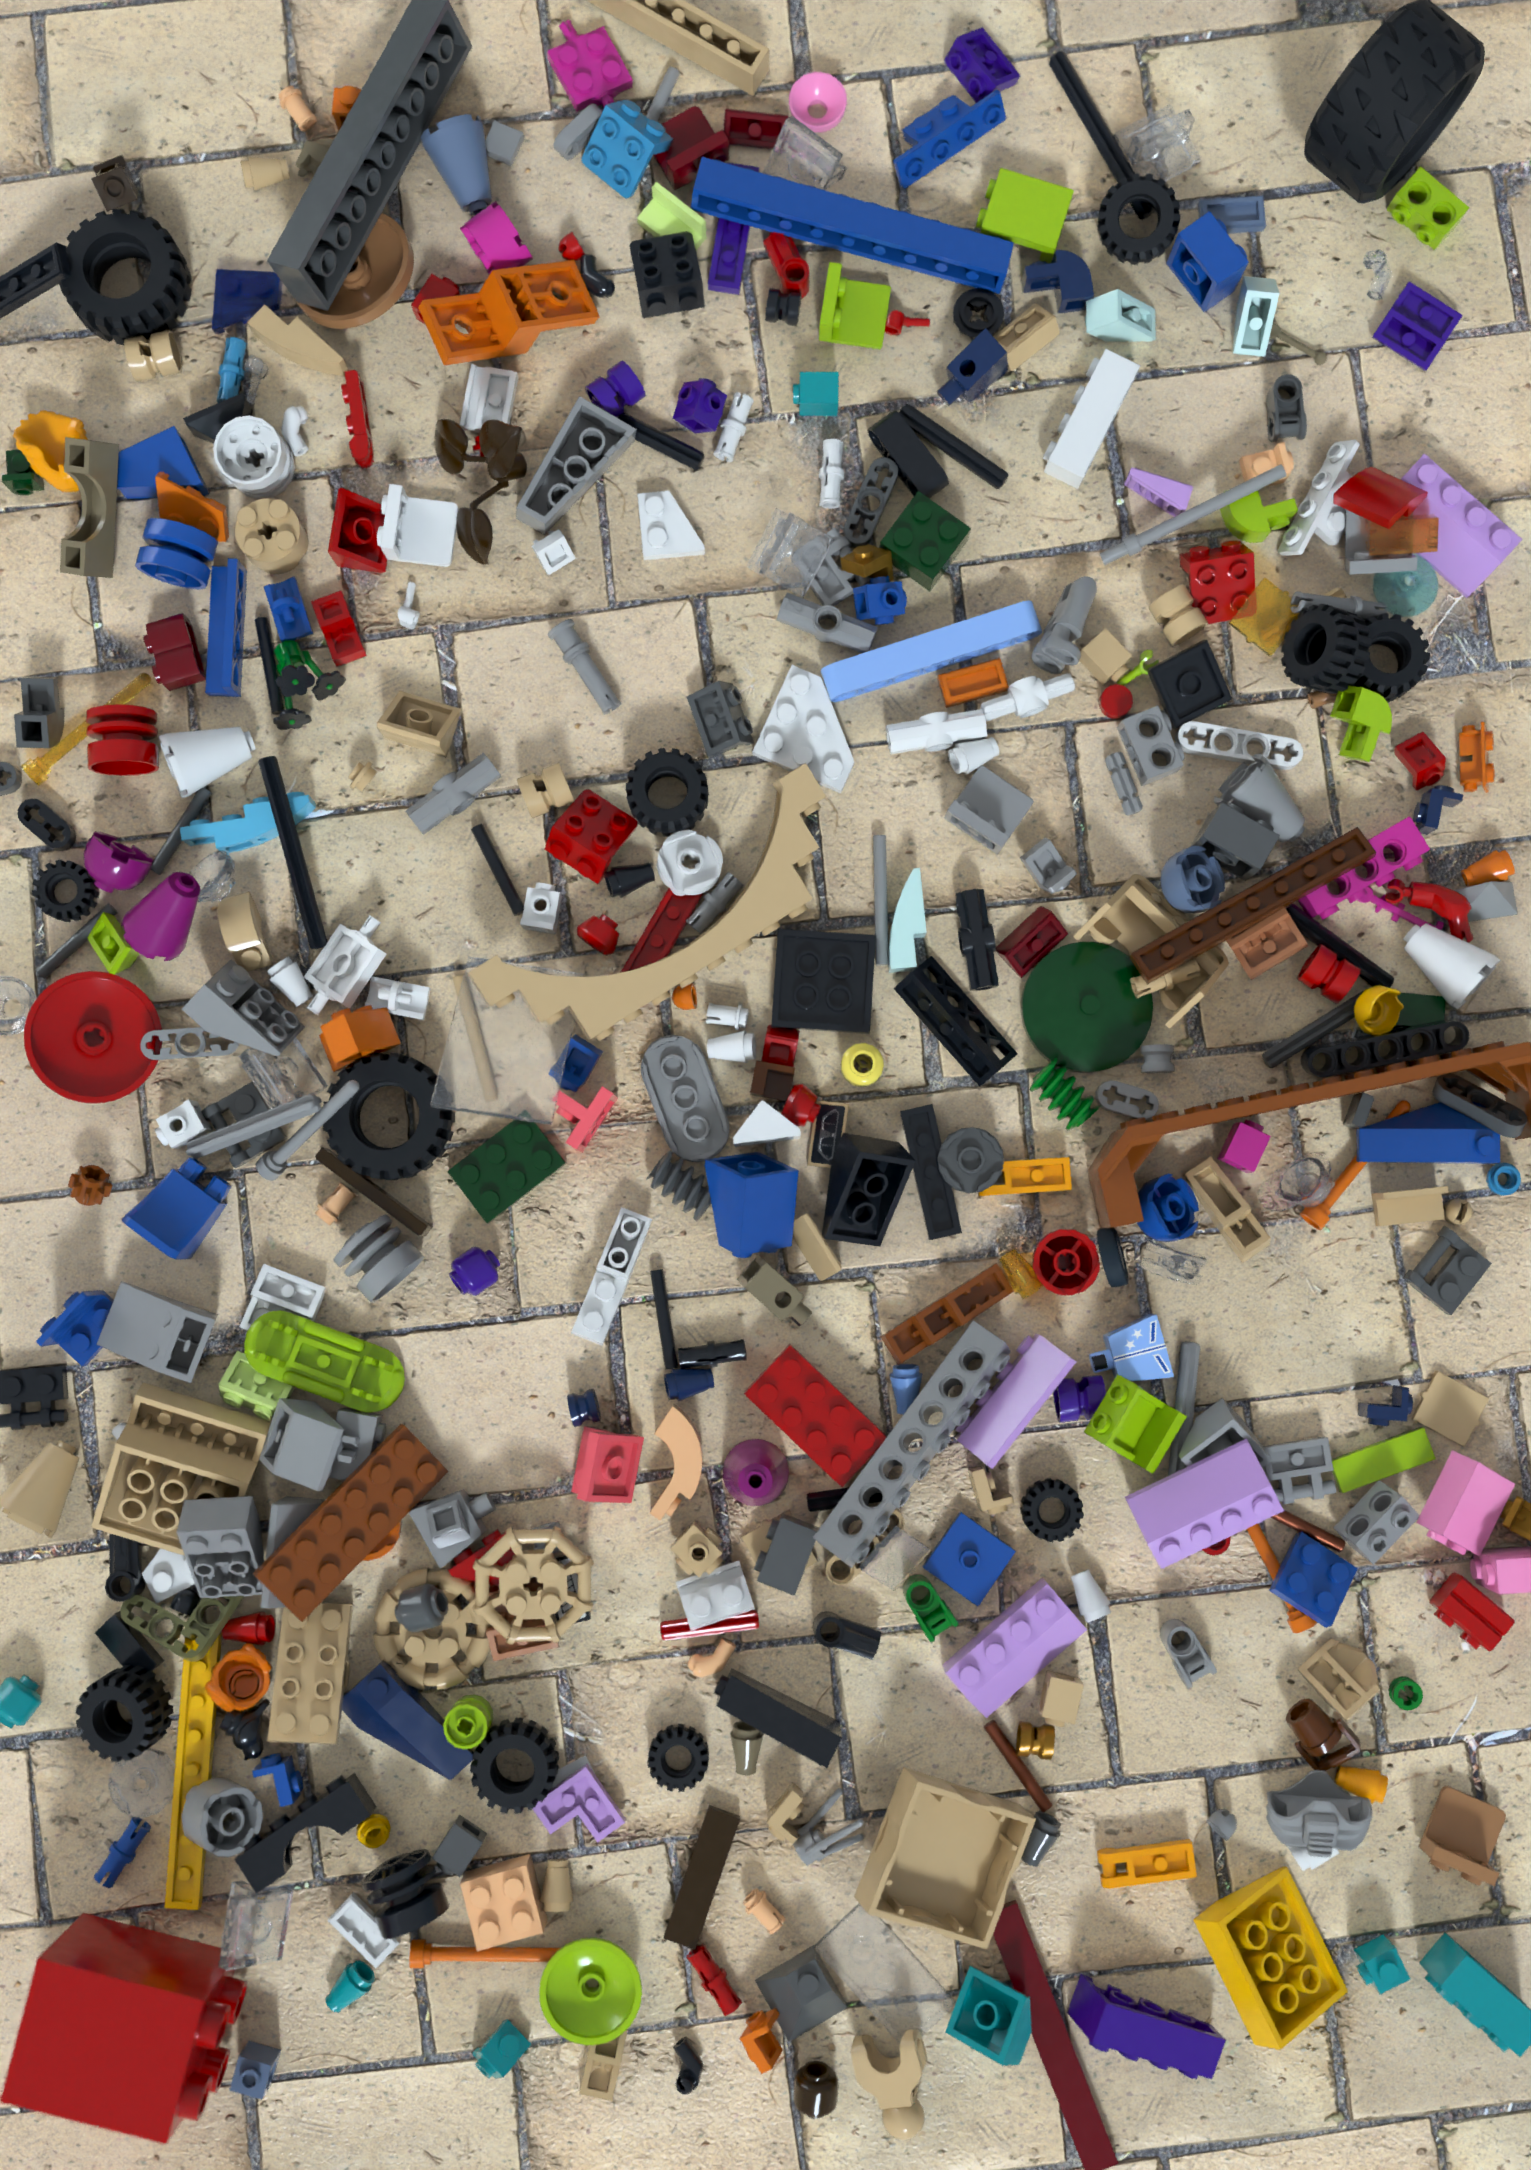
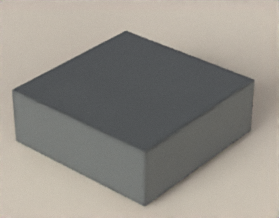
M1364 1092L1354 1094L1343 1125L1352 1129L1364 1127L1374 1101V1096Z

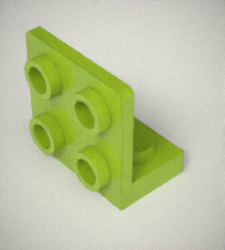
M829 262L820 319L819 341L881 349L891 287L889 285L848 280L847 277L841 276V263Z

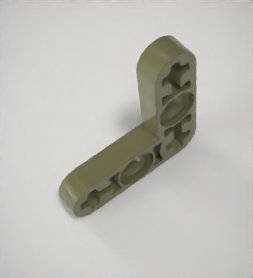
M135 1595L131 1599L124 1601L120 1614L122 1620L134 1629L181 1658L193 1662L202 1659L207 1654L244 1596L222 1597L228 1601L226 1606L217 1599L202 1598L187 1622L141 1595ZM211 1606L219 1607L220 1616L218 1620L212 1624H206L203 1620L205 1610ZM133 1607H141L152 1618L147 1622L141 1617L135 1616L131 1612ZM164 1619L172 1620V1632L166 1637H159L156 1632L158 1624ZM182 1634L190 1640L196 1639L195 1642L199 1646L196 1650H188V1647L177 1639Z

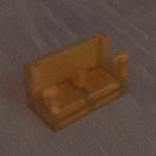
M1433 514L1401 516L1390 529L1366 519L1365 528L1368 531V540L1365 542V545L1369 551V556L1437 552L1439 518Z

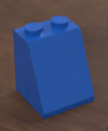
M759 1152L705 1159V1171L719 1246L731 1251L733 1256L739 1258H749L752 1256V1253L758 1252L775 1253L779 1248L792 1246L799 1170Z

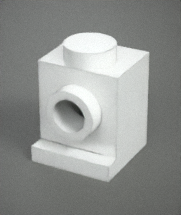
M536 883L535 888L527 887L523 916L520 922L524 930L556 934L562 895L560 892L555 891L554 885ZM540 900H544L547 903L543 911L535 909V904Z
M188 1099L182 1105L156 1119L159 1127L155 1129V1133L164 1146L169 1144L171 1148L180 1149L188 1141L213 1130L210 1123L206 1121L201 1113L202 1109L197 1101ZM180 1119L183 1126L180 1131L176 1132L173 1124Z

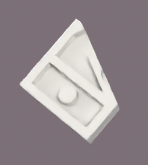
M670 491L637 494L644 560L705 555L704 544Z
M161 1548L142 1572V1576L156 1604L195 1584L185 1556Z

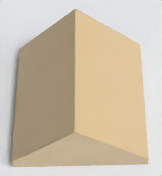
M399 691L377 722V729L387 740L447 757L461 709Z

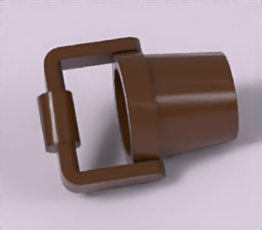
M1309 1698L1303 1699L1289 1709L1286 1721L1299 1739L1295 1743L1296 1749L1314 1770L1327 1771L1335 1768L1360 1752V1740L1342 1718L1336 1720L1329 1716L1313 1700ZM1342 1733L1351 1742L1348 1746L1336 1750L1320 1761L1315 1758L1333 1749L1339 1742Z

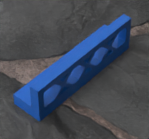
M228 558L227 566H212L205 693L208 696L241 697L247 570L238 559Z

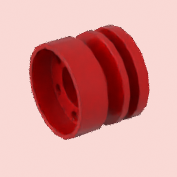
M126 704L102 705L86 711V722L90 724L87 726L86 735L99 740L87 746V765L90 771L113 776L144 775L158 771V746L147 741L158 735V729L153 726L157 723V712L147 707Z

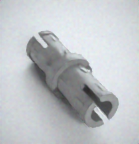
M727 872L710 894L707 892L703 896L705 900L686 922L700 934L704 933L703 931L715 917L727 910L725 906L744 885L730 872Z

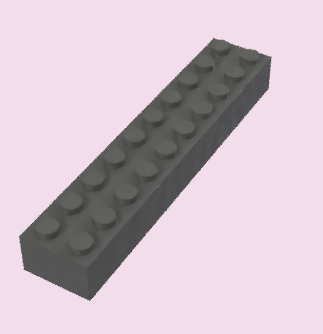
M411 0L267 260L291 295L299 303L326 311L329 310L420 144L421 135L428 129L473 47L449 0Z

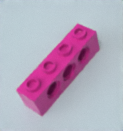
M1409 816L1368 840L1377 853L1374 858L1362 864L1367 870L1366 878L1359 877L1354 868L1333 880L1339 885L1338 895L1332 894L1326 884L1299 899L1298 902L1304 912L1312 918L1320 915L1323 920L1340 910L1337 906L1339 902L1347 898L1351 904L1368 894L1365 887L1374 882L1377 887H1380L1396 878L1393 874V871L1403 866L1405 871H1408L1423 862L1420 855L1429 851L1430 848L1412 818ZM1384 848H1389L1394 852V862L1385 859L1383 855Z

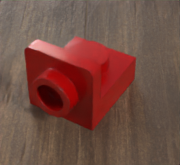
M1423 731L1395 746L1394 754L1412 774V786L1416 791L1425 786L1435 785L1444 776L1446 757Z

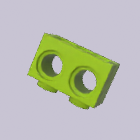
M1420 167L1396 193L1387 211L1392 214L1396 222L1404 224L1415 233L1421 243L1429 245L1432 249L1436 250L1460 223L1470 207L1425 169ZM1409 198L1415 199L1418 204L1411 202ZM1433 218L1439 219L1442 224L1436 223Z

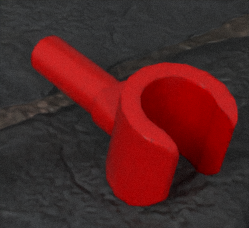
M894 310L886 319L885 332L890 335H900L903 326L929 327L930 318L905 317L901 311Z

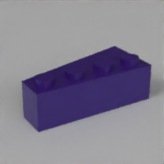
M1083 1974L1079 1977L1067 2011L1068 2015L1087 2036L1092 2047L1103 2052H1108L1109 2049L1119 2051L1122 2056L1132 2061H1138L1139 2058L1146 2059L1152 2065L1162 2070H1168L1169 2067H1172L1192 2079H1197L1198 2076L1208 2079L1213 2078L1226 2039L1211 2024L1170 2009L1168 2015H1166V2011L1150 2000L1140 1997L1139 2002L1136 2003L1131 1997L1123 1994L1121 1989L1109 1984L1106 1991L1097 1988L1093 1983V1979Z

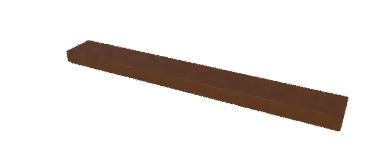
M1356 827L1130 954V959L1146 984H1149L1375 857L1377 852L1361 830Z

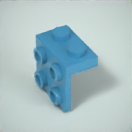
M622 100L605 105L582 156V163L624 198H630L634 195L652 156L668 151L674 140L665 132V128L659 122L648 119L640 112V107L630 100Z

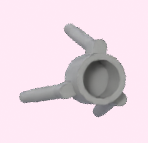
M838 1788L806 1825L797 1830L800 1838L793 1845L797 1854L807 1866L815 1860L819 1862L826 1856L864 1839L863 1834H858L833 1844L863 1826L864 1821L862 1819L849 1824L827 1838L818 1829L812 1832L815 1825L842 1795L843 1790L841 1788Z

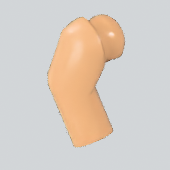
M722 1638L712 1655L705 1657L700 1654L692 1655L688 1661V1668L693 1671L695 1676L701 1678L719 1673L724 1669L736 1645L728 1639Z

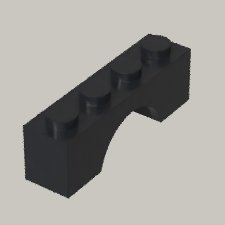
M355 1773L346 1779L343 1775H340L325 1786L327 1790L325 1794L319 1798H316L315 1794L309 1796L297 1806L299 1809L297 1813L291 1817H288L286 1813L269 1825L271 1831L262 1837L259 1834H254L250 1841L243 1846L246 1849L239 1853L234 1860L256 1894L284 1876L293 1865L291 1845L295 1834L311 1826H325L343 1835L371 1816L377 1806Z

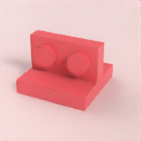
M602 1086L587 1109L559 1090L552 1101L559 1106L556 1113L573 1124L580 1120L565 1143L583 1152L618 1097Z
M584 1426L571 1492L577 1494V1499L586 1502L632 1503L644 1437Z

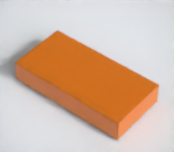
M1000 658L937 676L946 708L1003 693L1009 688Z

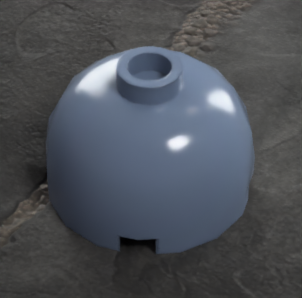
M1191 846L1171 856L1161 870L1160 883L1162 893L1170 905L1180 912L1192 914L1205 912L1222 901L1218 900L1219 894L1225 891L1222 869L1214 856L1208 858L1202 852L1206 850L1202 846Z

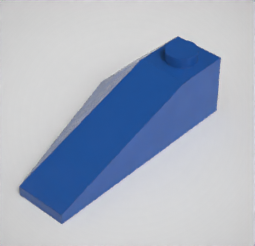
M1441 1102L1356 1129L1357 1162L1500 1163V1134ZM1472 1102L1476 1106L1486 1108L1480 1103Z

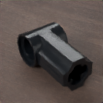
M110 1534V1576L106 1580L105 1590L110 1599L122 1602L131 1599L135 1595L142 1594L145 1589L146 1582L142 1576L141 1542ZM123 1576L127 1577L131 1582L129 1593H125L121 1589L120 1582Z
M829 1611L818 1614L812 1626L817 1640L825 1647H835L873 1660L877 1653L882 1633L880 1630L839 1617L837 1614ZM829 1621L835 1622L837 1624V1631L833 1636L824 1637L820 1634L823 1624Z

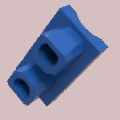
M295 577L288 578L280 583L263 586L281 642L294 641L314 634Z

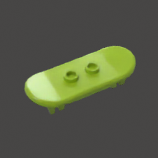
M271 1311L257 1318L246 1333L244 1341L245 1355L255 1371L347 1407L367 1413L379 1412L397 1401L403 1391L405 1382L404 1369L400 1360L391 1351L286 1311Z

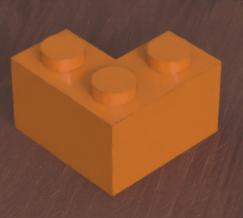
M368 1005L351 1012L350 1008L333 1013L331 1015L332 1020L320 1026L323 1033L319 1037L333 1072L341 1071L344 1068L349 1069L354 1066L353 1061L361 1057L366 1059L371 1057V1054L384 1053L401 1044L387 1007L373 1009L372 1005Z

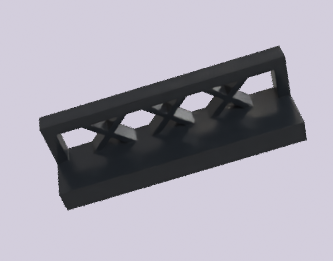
M932 956L912 970L893 988L979 1087L1018 1054ZM928 969L936 978L937 983L932 982L923 971ZM948 996L956 1000L958 1007H954L948 1001ZM969 1020L977 1024L980 1032L975 1031L970 1026ZM991 1045L996 1046L1005 1057L1000 1060L991 1050Z

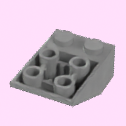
M232 959L207 981L182 1008L206 1032L275 1056H279L305 1028L295 1014L287 1011L274 999L271 992L262 988L249 976L242 966L237 965Z
M121 1281L97 1345L159 1373L191 1383L218 1314Z
M253 1497L184 1500L177 1535L199 1597L218 1598L262 1595L263 1584L252 1574L264 1562L260 1519Z

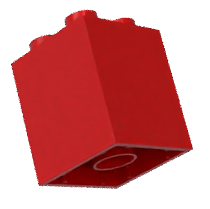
M83 1913L37 1958L0 2102L167 2145L183 2119L196 2122L200 2120L209 2093H217L222 2084L230 2057V2049L219 2047L224 2036L227 2023L235 2024L238 2019L248 1981L233 1977L239 1952Z

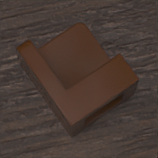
M756 1060L750 1095L786 1101L791 1092L795 1067Z

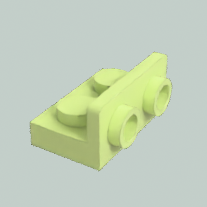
M238 1350L219 1383L220 1396L225 1403L235 1408H240L242 1405L253 1410L256 1416L268 1421L274 1416L279 1398L289 1399L295 1388L258 1373L249 1364L245 1353Z

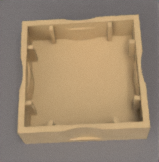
M903 1767L854 1897L867 1914L910 1927L929 1928L947 1938L988 1949L1005 1903L1008 1884L1016 1868L1019 1866L1036 1819L1018 1803Z

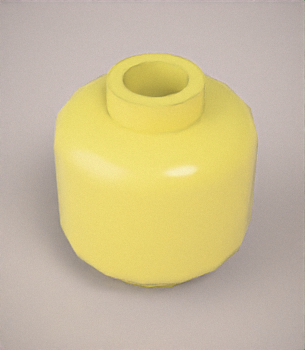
M867 1043L855 1044L849 1047L843 1054L840 1064L841 1073L851 1085L857 1087L870 1086L882 1075L884 1068L883 1057L880 1051L873 1045ZM856 1062L859 1065L858 1070L855 1068ZM862 1068H867L865 1072H861Z

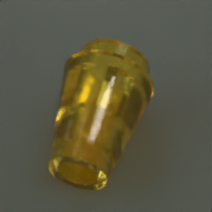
M1016 1249L1009 1251L999 1259L1015 1295L1019 1294L1024 1300L1043 1287L1037 1281L1032 1265Z

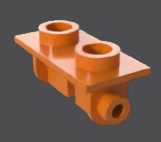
M1481 722V730H1475L1474 725L1463 726L1462 732L1459 733L1460 757L1473 756V761L1460 762V786H1463L1464 792L1477 791V786L1483 785L1485 793H1488L1489 783L1495 782L1494 763H1488V751L1494 750L1493 731H1487L1485 722Z

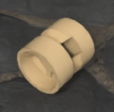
M170 330L152 333L148 340L143 335L124 340L126 359L136 382L154 379L158 372L163 377L182 373L180 353L173 333Z
M1184 584L1166 592L1148 607L1156 622L1165 625L1163 633L1172 647L1190 639L1208 625V621L1200 608L1192 607L1194 599Z
M559 762L543 768L539 776L535 773H530L517 779L532 819L549 813L550 806L554 805L559 809L575 802Z

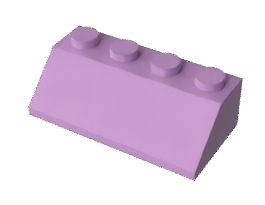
M1425 453L1401 478V480L1428 492L1427 497L1413 511L1412 551L1463 596L1468 598L1523 539Z
M1035 1334L1033 1338L1028 1335L1021 1342L1016 1350L1020 1353L1012 1364L1008 1362L1005 1368L997 1373L996 1378L999 1381L992 1390L988 1389L981 1399L975 1401L978 1405L977 1409L971 1416H968L961 1426L954 1428L958 1432L954 1438L991 1469L994 1468L1076 1364V1361L1039 1334Z
M1247 1438L1125 1496L1134 1518L1161 1569L1284 1511Z
M1042 1577L942 1666L946 1675L963 1695L987 1718L1087 1629Z

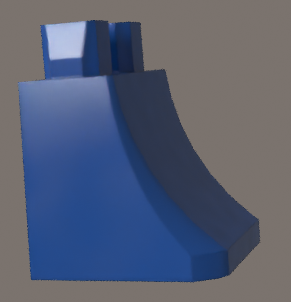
M190 1157L179 1169L172 1168L163 1180L124 1216L122 1221L167 1256L175 1260L191 1259L226 1207L227 1203L224 1199L227 1197L232 1185L215 1175L209 1184L204 1187L198 1180L207 1167L197 1159Z

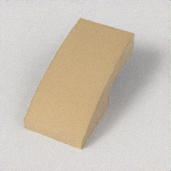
M628 2029L614 2040L589 2046L579 2094L613 2101Z

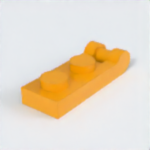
M1069 1157L1004 1161L1002 1169L1004 1185H993L982 1192H978V1196L1072 1190Z
M1190 1839L1118 1849L1103 1848L1097 1851L1098 1863L1102 1864L1103 1874L1100 1875L1103 1888H1119L1197 1877L1193 1844ZM1125 1862L1126 1872H1117L1115 1863Z

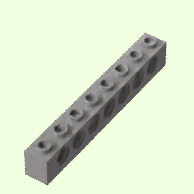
M974 1320L816 1532L813 1538L851 1568L855 1563L859 1564L865 1559L869 1553L871 1541L876 1535L880 1536L884 1533L890 1523L889 1517L896 1507L901 1508L910 1496L909 1490L915 1481H920L926 1476L930 1469L929 1462L936 1453L940 1454L950 1442L949 1435L954 1428L961 1426L967 1420L970 1414V1406L976 1398L981 1399L990 1387L989 1381L995 1372H1001L1007 1365L1011 1351L1006 1342ZM976 1358L983 1360L979 1369L974 1371L968 1370L970 1361ZM953 1386H963L962 1393L954 1398L948 1397V1392ZM942 1412L943 1418L938 1424H928L929 1417L933 1413ZM923 1439V1445L918 1451L909 1452V1444L913 1440ZM895 1466H902L901 1476L897 1479H889L890 1470ZM875 1493H882L881 1503L876 1507H869L870 1497ZM856 1520H861V1530L855 1535H849L848 1529L850 1524Z

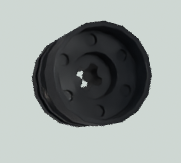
M427 1849L395 1856L379 1865L361 1880L363 1889L366 1892L372 1891L367 1897L371 1905L386 1902L374 1915L381 1936L384 1939H393L415 1931L441 1916L450 1906L442 1884L438 1882L425 1885L436 1873L435 1866L427 1865L431 1860Z

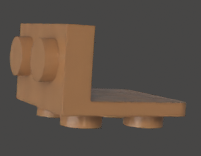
M1444 1786L1439 1793L1418 1847L1430 1857L1429 1863L1446 1872H1449L1450 1867L1462 1872L1460 1875L1462 1878L1479 1886L1482 1881L1495 1886L1500 1873L1490 1866L1488 1862L1506 1819V1814L1502 1809L1450 1786Z

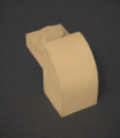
M250 891L219 900L217 912L220 930L228 953L233 954L237 965L242 966L247 972L273 965V957L261 932V916Z

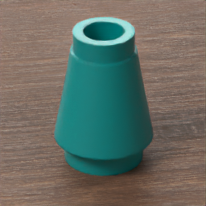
M360 1960L348 1964L326 1996L327 2006L332 2011L339 2013L342 2009L369 1992L372 1988V1983L375 1981L372 1969Z

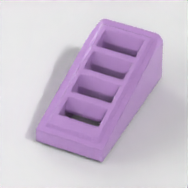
M1134 467L1130 469L1124 483L1125 486L1174 517L1186 511L1193 489L1192 485Z

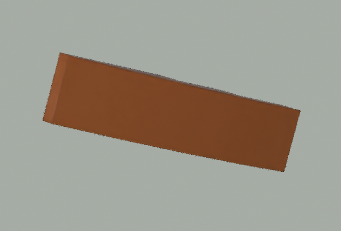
M997 1263L993 1264L880 1337L897 1365L902 1364L927 1346L934 1344L956 1328L963 1326L1014 1292Z

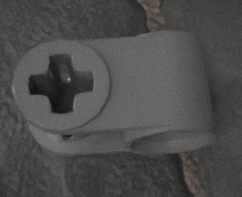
M1285 374L1280 376L1266 395L1267 432L1270 442H1276L1278 438L1296 437L1297 440H1303L1306 436L1307 419L1304 411L1303 387L1301 381L1294 375ZM1282 389L1287 391L1290 395V399L1282 398L1279 395L1278 390Z

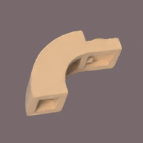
M673 1404L654 1433L669 1447L674 1460L673 1476L650 1511V1514L660 1521L665 1513L671 1517L682 1501L677 1497L679 1493L689 1500L692 1499L699 1484L703 1466V1451L698 1432L690 1418L675 1404Z

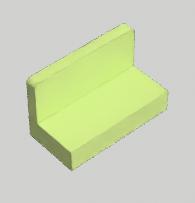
M655 182L652 186L653 199L638 215L637 223L654 237L690 232L693 235L695 249L697 250L707 238L705 219L658 182Z

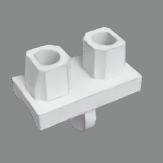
M372 976L365 1006L372 1005L373 1009L387 1007L389 1014L424 1020L431 988Z

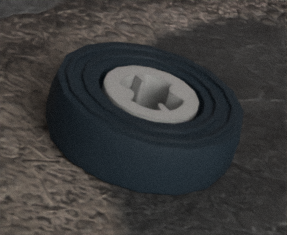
M1115 1228L1098 1230L1097 1241L1108 1283L1111 1287H1120L1128 1284L1126 1262Z

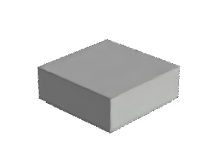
M494 121L485 140L487 156L512 166L524 140L523 132Z

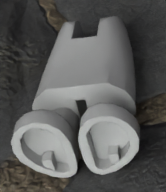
M1081 577L1064 588L1054 613L1043 630L1044 635L1032 653V660L1040 669L1049 673L1060 674L1065 664H1078L1081 652L1072 642L1082 636L1087 615L1097 592L1096 582L1091 577Z

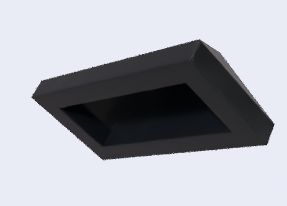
M240 393L183 419L195 437L214 444L216 435L224 424L236 417L251 416L253 410L245 395Z

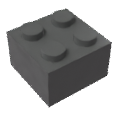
M1222 802L1208 815L1191 846H1202L1206 849L1202 852L1208 858L1214 856L1220 867L1246 881L1261 870L1280 835L1273 832L1274 828L1269 823L1259 819L1254 821L1245 816V811L1239 806L1232 803H1227L1226 805Z

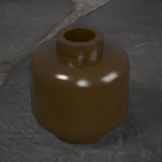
M822 2061L808 2062L796 2072L793 2099L796 2108L801 2113L810 2118L818 2119L830 2114L836 2108L838 2101V2077L836 2072Z

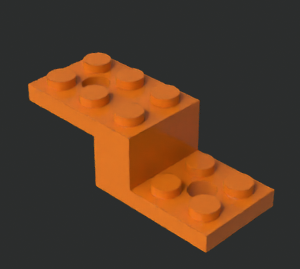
M574 260L492 270L479 293L422 300L418 307L443 365L525 354L541 331L595 324L600 317ZM552 291H554L558 295H562L564 300L557 299L552 294ZM455 324H458L460 327L465 328L468 334H463L460 331H458L455 327Z

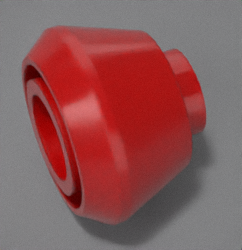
M604 914L600 918L593 915L577 927V936L605 956L614 954L620 934L615 930L618 924Z
M797 1084L791 1090L781 1114L796 1126H805L808 1121L811 1123L815 1122L821 1105L816 1103L818 1097L805 1084Z

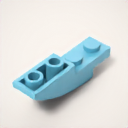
M304 792L287 793L296 826L316 809V804ZM258 797L253 799V803L244 804L245 818H242V815L232 814L223 816L222 821L210 823V820L199 819L191 821L190 826L180 827L181 840L189 846L215 843L216 849L223 854L258 846L278 837L279 834L268 797Z

